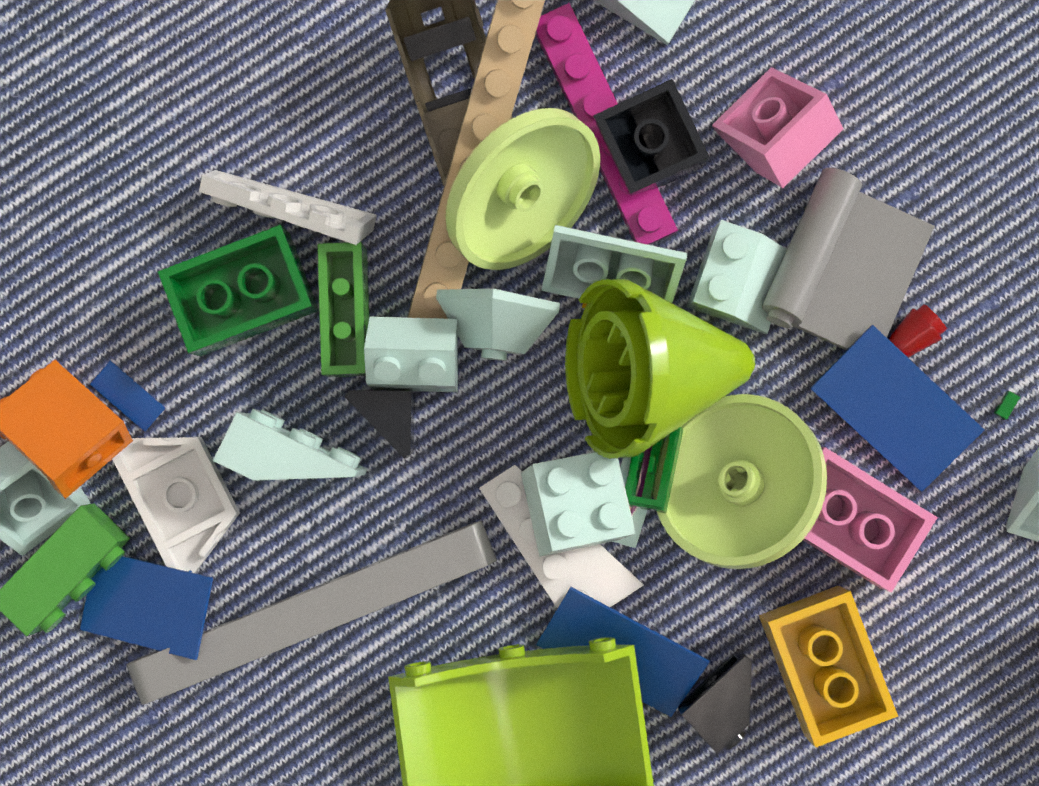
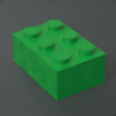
M281 224L158 271L186 349L189 354L204 356L319 311L291 235Z

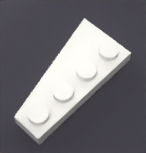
M217 170L202 175L199 192L212 196V201L217 204L230 207L239 205L253 210V213L257 215L278 218L357 245L374 230L377 217L376 214Z
M513 465L479 488L556 608L560 605L570 586L608 607L615 605L644 586L601 544L539 557L521 476L522 471L516 465Z

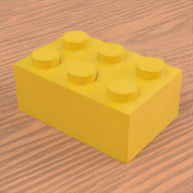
M835 586L759 615L802 732L815 748L898 717L851 591L841 586Z

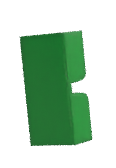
M1006 391L1001 400L1002 402L999 403L994 414L1003 420H1007L1020 397L1011 391Z

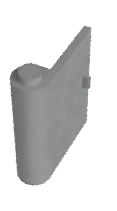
M825 168L820 174L762 304V309L768 313L766 319L777 326L790 328L792 325L847 350L871 325H874L885 337L888 336L935 226L861 193L862 183L854 175L841 169Z

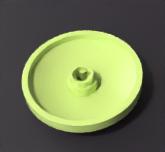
M543 108L523 113L510 119L490 133L474 149L461 167L448 197L446 228L449 238L456 249L472 264L489 270L513 268L527 263L546 252L551 247L555 225L571 228L583 213L594 192L600 170V149L594 133L573 114L555 108Z
M736 394L723 397L681 426L683 435L667 513L657 511L663 527L676 544L690 555L708 564L728 569H746L762 566L777 560L794 549L805 538L815 524L825 500L827 469L824 454L816 436L796 413L770 398L750 394ZM668 435L663 444L653 492L654 500H657L670 435Z

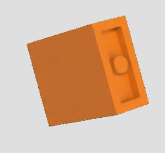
M55 359L45 368L34 372L29 380L10 396L0 400V437L7 439L41 471L53 488L65 499L133 442L124 421Z

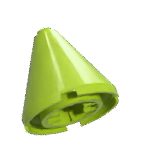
M602 279L591 284L579 298L580 303H587L582 318L570 320L565 351V373L570 406L574 419L586 420L592 435L585 437L587 444L596 453L605 458H627L639 455L746 383L755 368L754 354L745 342L626 279Z

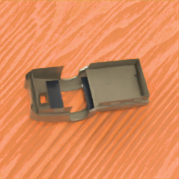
M390 0L385 9L444 186L472 88L438 99L434 93L424 63V57L463 45L473 78L475 79L486 40L482 18L475 0ZM441 7L444 20L424 26L421 13Z

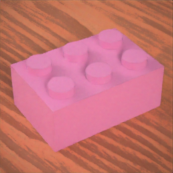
M821 447L827 469L825 500L815 524L803 541L875 586L892 593L938 517L826 447Z

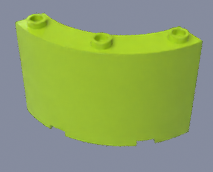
M613 637L590 640L587 646L525 651L522 644L500 647L498 655L472 658L431 666L430 661L410 663L404 666L405 673L388 677L403 786H654L634 645H616L615 638Z

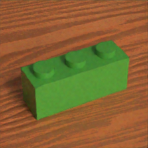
M359 242L357 245L351 243L317 244L321 375L326 377L366 376L364 346L369 324L367 249L362 242Z
M95 503L80 505L0 589V611L26 637L42 630L45 633L50 632L66 616L62 611L72 599L78 602L92 590L96 583L91 578L100 568L103 567L107 571L124 556L125 551L122 547L131 538Z

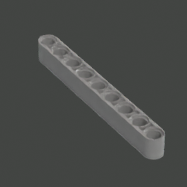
M482 520L204 631L198 660L170 654L169 647L127 663L126 666L141 705H144L496 562L497 558Z

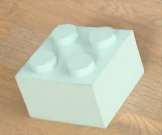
M593 452L532 464L521 472L539 557L617 541L636 534L618 458H605Z

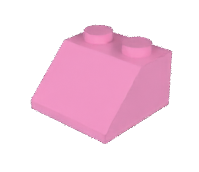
M772 67L712 124V127L722 139L757 174L781 188H784L843 130L842 124L826 93Z

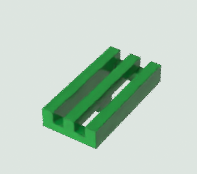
M681 427L669 434L670 437L657 500L652 499L665 437L652 446L642 497H637L636 491L645 451L631 457L625 485L629 507L636 506L645 510L653 509L658 512L667 513L683 435Z

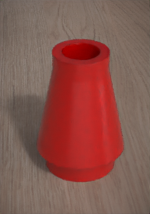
M923 304L917 310L914 308L910 310L889 337V340L909 358L942 340L940 335L947 330V327L927 305Z

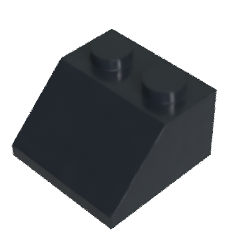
M673 79L593 115V119L630 195L665 186L703 168L710 158Z

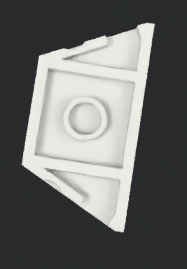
M202 437L132 438L133 442L112 460L165 565L184 571L191 570L192 573H196L240 512Z

